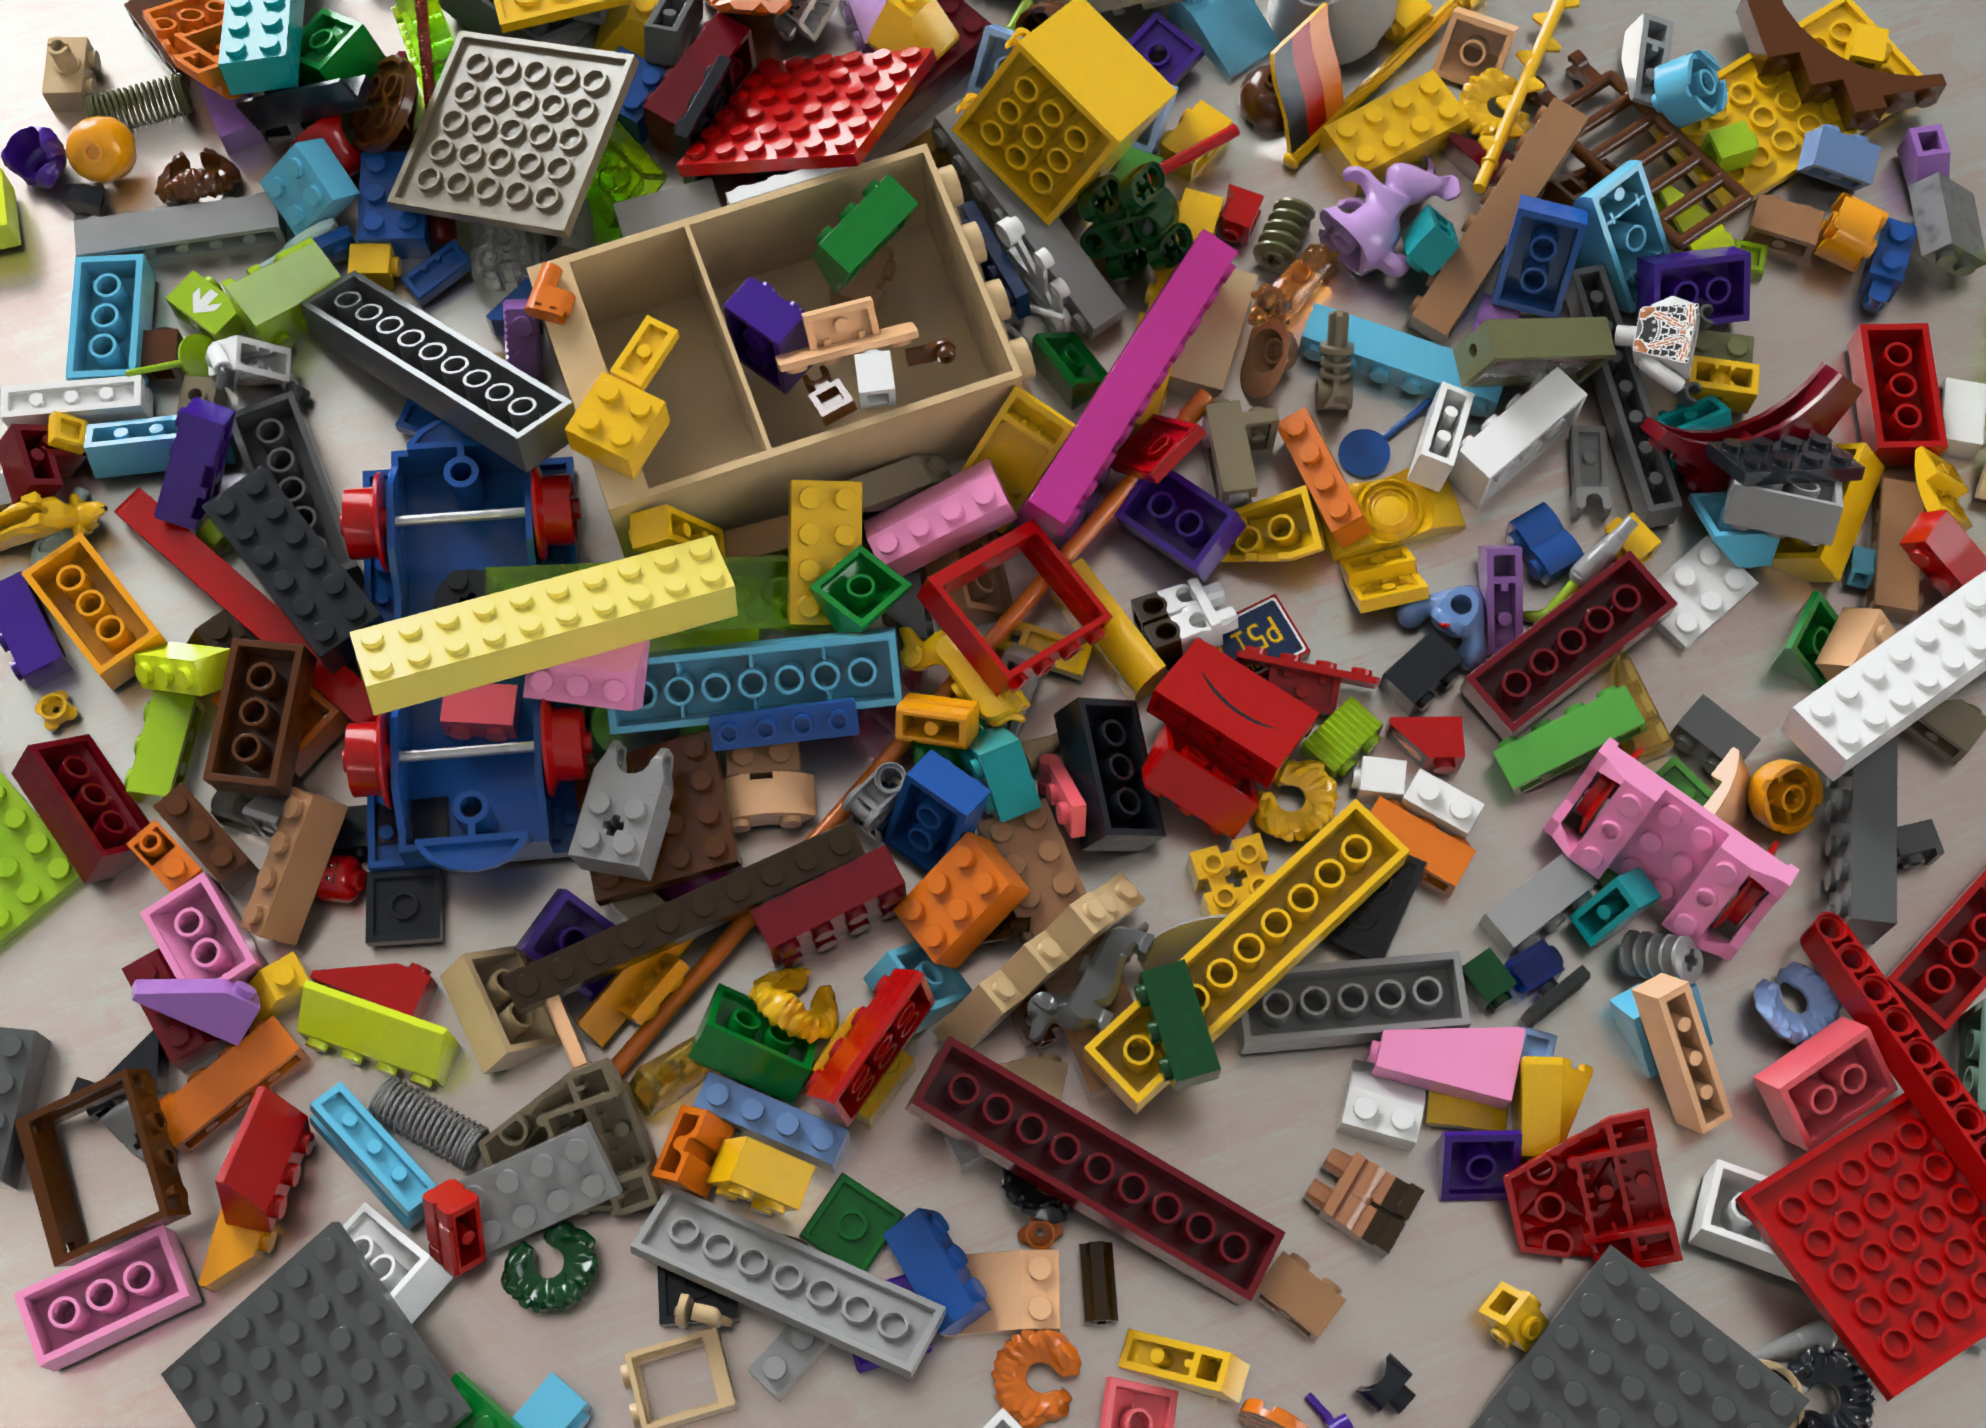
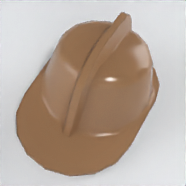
M1273 316L1264 317L1251 330L1241 367L1240 381L1244 392L1252 398H1263L1270 394L1278 385L1282 374L1290 370L1296 363L1298 357L1297 341L1293 333L1287 331V327L1280 319Z

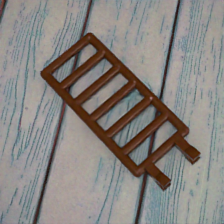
M1579 49L1568 55V61L1572 65L1566 68V74L1574 80L1578 79L1585 86L1561 101L1575 108L1609 85L1621 95V97L1589 117L1580 138L1631 105L1643 115V117L1591 151L1579 141L1574 145L1571 153L1600 180H1603L1613 172L1600 160L1653 125L1666 137L1631 160L1641 161L1644 167L1675 146H1678L1689 157L1648 183L1652 196L1698 166L1712 177L1658 213L1667 242L1674 249L1682 250L1752 203L1753 196L1663 114L1656 112L1654 108L1630 101L1627 83L1615 71L1609 70L1601 75L1589 64L1588 59ZM1537 75L1535 77L1545 85L1544 90L1527 93L1525 99L1532 105L1548 107L1556 96L1549 90L1545 81ZM1721 187L1735 198L1681 235L1668 224V222Z

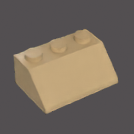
M515 946L464 953L440 975V979L483 1074L513 1069L562 1045L546 1005L522 1016L516 1010L502 976L528 965L529 962L525 956L514 949Z

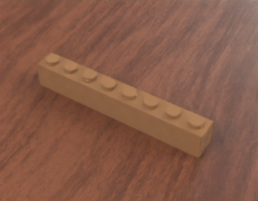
M1556 97L1552 99L1548 107L1542 105L1532 121L1535 127L1530 134L1524 132L1515 146L1514 150L1518 151L1513 161L1506 159L1497 174V177L1500 178L1495 188L1489 186L1479 202L1482 208L1477 215L1471 213L1464 223L1461 231L1465 234L1459 241L1460 247L1446 261L1441 270L1439 269L1433 276L1428 278L1426 286L1429 289L1423 297L1417 295L1408 310V313L1411 314L1410 328L1439 345H1445L1503 256L1520 195L1541 198L1549 182L1554 178L1584 132L1589 116Z

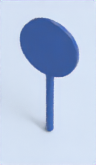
M1427 398L1383 435L1370 429H1358L1350 432L1344 437L1339 446L1338 456L1342 467L1349 474L1359 478H1370L1380 474L1387 467L1390 460V447L1387 440L1432 403L1433 399Z

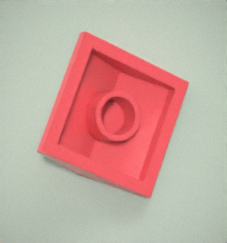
M1111 1376L1107 1377L1100 1428H1174L1178 1391Z

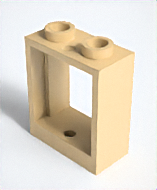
M717 1327L624 1353L626 1364L620 1366L625 1388H632L636 1403L630 1404L629 1407L635 1428H675L739 1409L721 1335ZM705 1347L718 1401L654 1420L641 1365Z

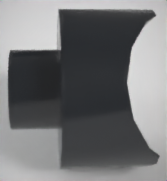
M1391 1353L1386 1357L1384 1377L1376 1384L1360 1386L1355 1391L1377 1413L1388 1404L1398 1415L1416 1396L1405 1385L1413 1373Z

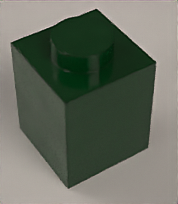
M1490 947L1462 966L1466 994L1481 1013L1491 1006L1496 1011L1513 999L1510 993L1517 985V982Z

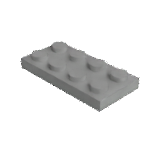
M590 1121L458 1180V1182L465 1186V1189H469L479 1196L486 1254L618 1196L623 1191Z

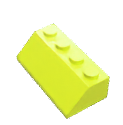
M309 980L305 981L297 1032L307 1040L305 1043L307 1047L322 1053H326L328 1048L341 1052L340 1058L357 1065H361L363 1060L376 1064L374 1067L376 1071L388 1076H396L397 1072L411 1076L409 1082L426 1089H430L432 1084L444 1088L461 1048V1045L447 1028Z

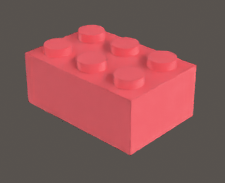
M1843 1016L1753 1077L1782 1139L1808 1152L1898 1090L1870 1028Z

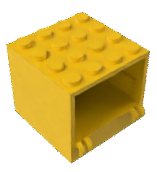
M1071 0L1032 32L1022 27L1017 28L1005 44V49L1010 48L1012 45L1015 47L978 95L971 92L967 93L962 102L957 106L956 113L958 114L962 110L966 111L951 129L1048 226L1077 201L1079 194L1093 181L1109 173L1178 92L1086 0Z

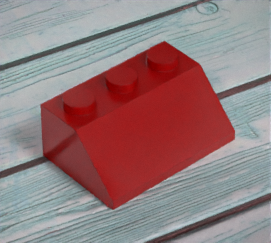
M1165 723L1163 724L1142 767L1145 788L1156 797L1162 798L1165 796L1175 802L1176 808L1189 817L1193 815L1205 821L1206 827L1219 836L1226 834L1234 840L1260 806L1255 780Z
M258 1086L215 1183L227 1225L271 1233L276 1220L282 1219L285 1214L288 1192L291 1187H295L298 1184L301 1174L300 1164L304 1155L311 1153L315 1135L310 1131L307 1115L265 1086Z

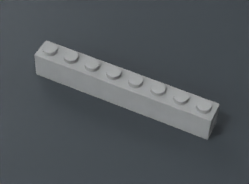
M961 99L934 117L932 137L935 143L941 149L945 148L952 157L951 161L956 171L960 175L965 174L971 182V189L979 201H985L991 209V216L995 223L1006 216L1010 218L1016 216L1019 218L1025 228L1022 240L1032 259L1033 253L1042 247H1045L1051 253L1055 264L1047 269L1048 284L1058 277L1066 282L1070 295L1063 299V306L1071 316V323L1074 329L1079 334H1084L1089 341L1119 322L1126 311V306L1058 217L1048 226L951 130L966 111L962 110L960 113H956L957 106L963 100Z

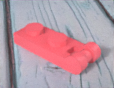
M1055 754L1041 755L1038 758V770L1042 772V776L1038 779V792L1046 795L1048 804L1054 806L1058 823L1065 826L1071 838L1085 836L1087 805L1061 759Z

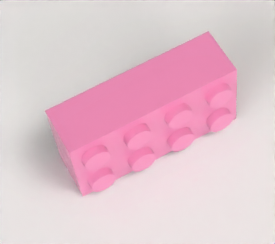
M163 1224L14 1293L38 1365L53 1372L202 1303L177 1233Z

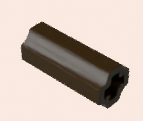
M1104 1241L1079 1244L1084 1324L1105 1325L1116 1323L1119 1320L1112 1242Z

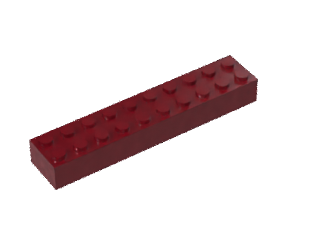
M950 1035L941 1043L904 1109L1238 1305L1252 1301L1286 1233Z

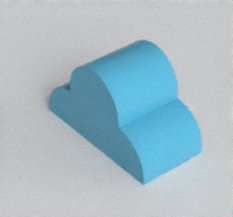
M1638 160L1625 162L1577 198L1572 206L1589 210L1587 227L1574 269L1604 264L1618 309L1630 314L1636 310L1637 257L1671 253L1642 162Z

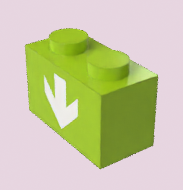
M193 270L165 298L175 316L198 333L204 334L214 341L234 335H241L246 330L227 294L222 291L221 285L209 275L204 278Z

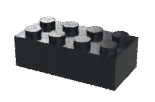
M1077 697L1054 714L1064 766L1087 805L1085 836L1079 837L1082 850L1142 851L1164 838L1166 833L1158 797L1151 794L1143 783L1142 767L1148 757L1136 700Z

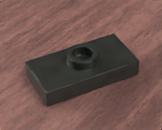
M1581 965L1560 983L1555 979L1551 980L1538 991L1541 998L1523 1013L1520 1020L1528 1028H1533L1581 989L1591 978L1590 972Z

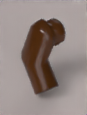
M945 338L926 345L905 349L908 366L935 361L949 364L956 358L955 344Z

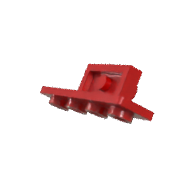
M1245 646V651L1238 650L1234 659L1239 663L1269 668L1267 681L1276 684L1280 689L1299 701L1306 703L1312 709L1319 712V715L1330 716L1336 710L1341 683L1369 689L1377 688L1380 683V678L1372 676V671L1368 669L1351 667L1349 672L1336 669L1337 664L1329 661L1316 660L1314 665L1301 662L1302 657L1294 654L1281 653L1280 658L1266 655L1267 650L1254 646Z

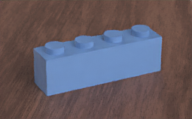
M710 1071L693 1104V1107L709 1110L736 1128L735 1132L753 1138L834 1174L850 1142L848 1129Z

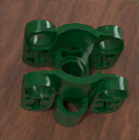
M1155 161L1136 166L1121 182L1112 174L1099 177L1078 196L1077 207L1079 214L1085 221L1093 222L1082 233L1080 246L1091 258H1106V270L1114 282L1134 278L1148 263L1155 271L1173 268L1183 259L1184 254L1193 243V236L1189 227L1185 223L1178 222L1179 208L1177 201L1171 191L1165 186V174L1161 165Z

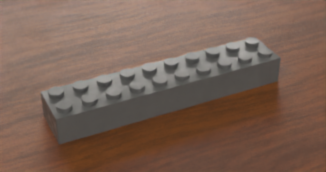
M354 270L300 303L311 337L526 473L569 444L564 429L576 412L573 401Z

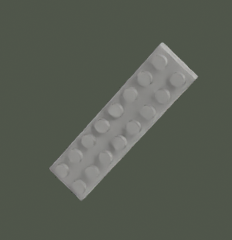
M670 1184L630 1245L631 1254L910 1380L946 1315V1307Z

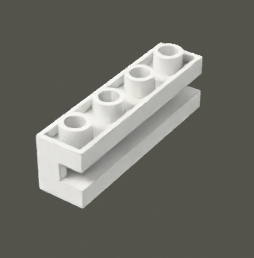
M142 375L1 387L0 418L8 428L11 424L49 425V416L53 411L87 420L88 424L152 418L153 392L150 388H145V380Z

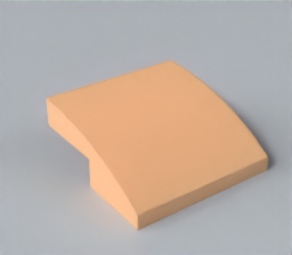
M1733 747L1711 774L1717 790L1703 807L1739 831L1749 808L1747 804V788L1751 777L1740 751Z

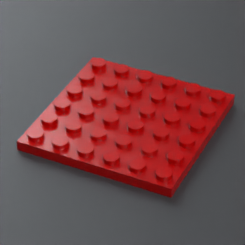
M913 46L900 51L881 49L874 53L861 54L859 51H853L840 56L822 54L816 58L795 56L788 60L775 61L773 58L762 60L757 64L756 69L743 81L737 93L729 98L722 111L715 115L711 126L701 132L700 139H697L686 150V154L676 164L680 177L859 166L936 62L937 58L934 49H920L917 46Z
M1905 1092L1741 1193L1735 1199L1887 1402L1986 1337V1206Z

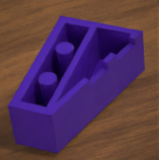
M194 397L186 408L181 407L175 420V427L178 430L170 448V459L154 518L194 531L207 515L202 506L220 493L236 410Z

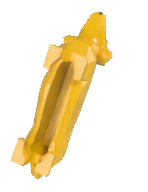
M36 491L21 496V502L15 503L0 512V552L53 535L63 529H72L73 536L80 532L84 536H88L99 526L100 517L107 512L108 508L101 502L81 500L75 493L69 496L68 503L62 502L55 496L41 498V495Z
M900 627L898 629L904 645L900 652V659L902 664L910 671L917 673L935 665H943L955 681L951 688L959 699L978 701L979 715L992 727H1000L1011 720L1019 723L1026 721L1025 716L1021 712L1032 705L1020 689L1014 693L1008 690L996 697L944 630L935 632L923 641L910 627Z

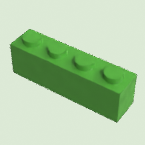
M1626 685L1619 688L1610 686L1600 691L1596 695V700L1586 705L1583 702L1576 703L1563 712L1564 716L1552 722L1550 719L1540 721L1531 727L1530 733L1520 738L1511 736L1498 744L1499 749L1493 751V754L1516 797L1594 758L1609 737L1620 745L1648 731L1646 722Z

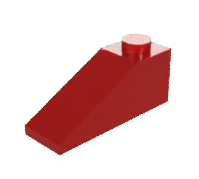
M398 963L313 970L310 976L315 983L419 1019H423L438 988L437 983L430 976L431 971L415 963H411L409 967Z

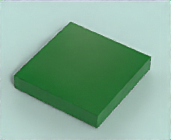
M842 1172L800 1233L799 1238L816 1250L869 1272L888 1244L883 1234L903 1220L906 1214Z

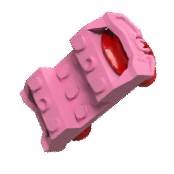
M1609 737L1542 830L1554 839L1570 860L1598 880L1607 868H1610L1618 875H1622L1640 866L1662 895L1656 902L1670 911L1661 925L1678 937L1689 936L1693 940L1695 947L1717 955L1729 963L1772 906L1790 887L1800 870L1791 863L1787 866L1775 858L1779 841H1774L1768 850L1765 851L1637 761L1645 749L1643 746L1629 755L1617 747L1618 742ZM1583 796V800L1575 810L1578 815L1583 817L1577 832L1563 821ZM1610 799L1609 802L1607 803V805L1604 807V809H1603V810L1601 811V813L1599 814V816H1598V817L1596 818V820L1593 822V824L1591 825V827L1588 829V831L1586 832V834H1585L1584 836H1582L1581 834L1585 831V829L1588 827V825L1592 822V820L1595 818V816L1598 814V812L1601 810V808L1604 806V804L1607 802V800ZM1746 916L1729 940L1714 930L1727 920L1737 926Z

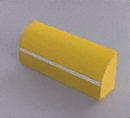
M1081 557L1071 566L1113 616L1103 630L1106 635L1093 645L1092 652L1128 699L1136 700L1139 703L1151 695L1162 681L1166 665ZM1052 590L1051 599L1074 629L1082 628V625Z

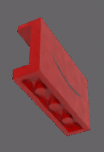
M1197 637L1154 689L1146 709L1154 717L1267 789L1275 781L1280 768L1302 739L1309 736L1320 714L1306 703L1299 701L1280 689L1276 684L1267 681L1244 664L1237 662Z

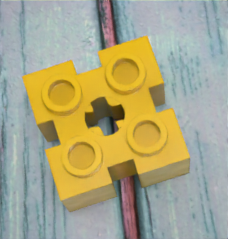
M1260 833L1232 840L1229 851L1220 853L1218 845L1189 853L1186 867L1195 893L1205 892L1200 904L1203 916L1230 914L1273 875L1265 876L1264 874L1269 858ZM1228 880H1238L1241 885L1240 887H1234V883L1228 884Z

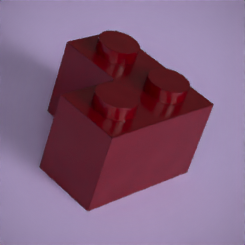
M11 424L0 439V464L12 504L21 502V496L34 491L40 494L41 498L55 496L64 485L61 477L70 478L87 457L86 452L80 455L49 446L48 425Z

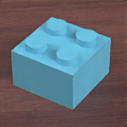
M323 137L295 143L259 182L295 236L320 221L328 218L336 219L360 194Z

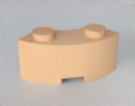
M772 771L773 778L750 780V773L724 778L734 832H747L751 827L762 825H780L782 828H797L802 826L803 821L817 816L814 775L792 771Z

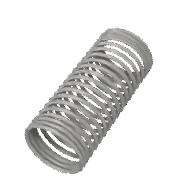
M395 1075L389 1076L380 1084L368 1106V1111L383 1127H388L395 1134L399 1133L401 1137H405L406 1140H411L412 1143L422 1146L424 1150L428 1149L429 1153H434L435 1156L445 1159L447 1163L451 1162L453 1166L462 1169V1171L469 1170L481 1155L478 1142L490 1133L489 1128L485 1127V1125L477 1124L476 1120L471 1121L470 1117L465 1118L464 1114L459 1115V1111L454 1112L453 1107L448 1108L447 1104L442 1105V1102H437L436 1098L431 1099L430 1095L425 1096L424 1091L419 1092V1089H414L413 1085L408 1086L407 1082L403 1083L402 1079ZM445 1108L444 1112L440 1116L442 1109ZM449 1111H451V1112H450V1115H449L448 1118L445 1120V1118H446V1116H447V1113H448ZM396 1113L395 1118L391 1121L392 1116ZM456 1114V1118L451 1123L453 1116ZM402 1116L401 1121L397 1124L398 1119ZM462 1117L461 1122H460L459 1125L457 1126V1123H458L459 1119ZM407 1120L406 1125L402 1128L403 1123ZM468 1120L467 1125L462 1130L464 1123ZM414 1121V1123H413V1125H412V1128L408 1131L409 1126H410V1125L412 1124V1122ZM420 1124L418 1131L414 1134L415 1129ZM426 1127L423 1135L420 1137L422 1130ZM431 1131L430 1136L426 1140L427 1134ZM438 1132L436 1139L432 1142L433 1137ZM444 1135L442 1142L438 1145L439 1140ZM450 1138V1140H449L447 1146L443 1149L444 1144H445V1143L447 1142V1140ZM457 1139V1141H456V1143H455L453 1149L449 1152L450 1147L453 1145V1143H454L455 1140Z

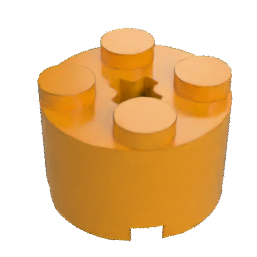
M1843 192L1830 208L1833 212L1828 220H1823L1817 245L1812 254L1855 273L1863 257L1869 259L1874 252L1878 241L1873 238L1876 232H1879L1885 225L1889 213Z

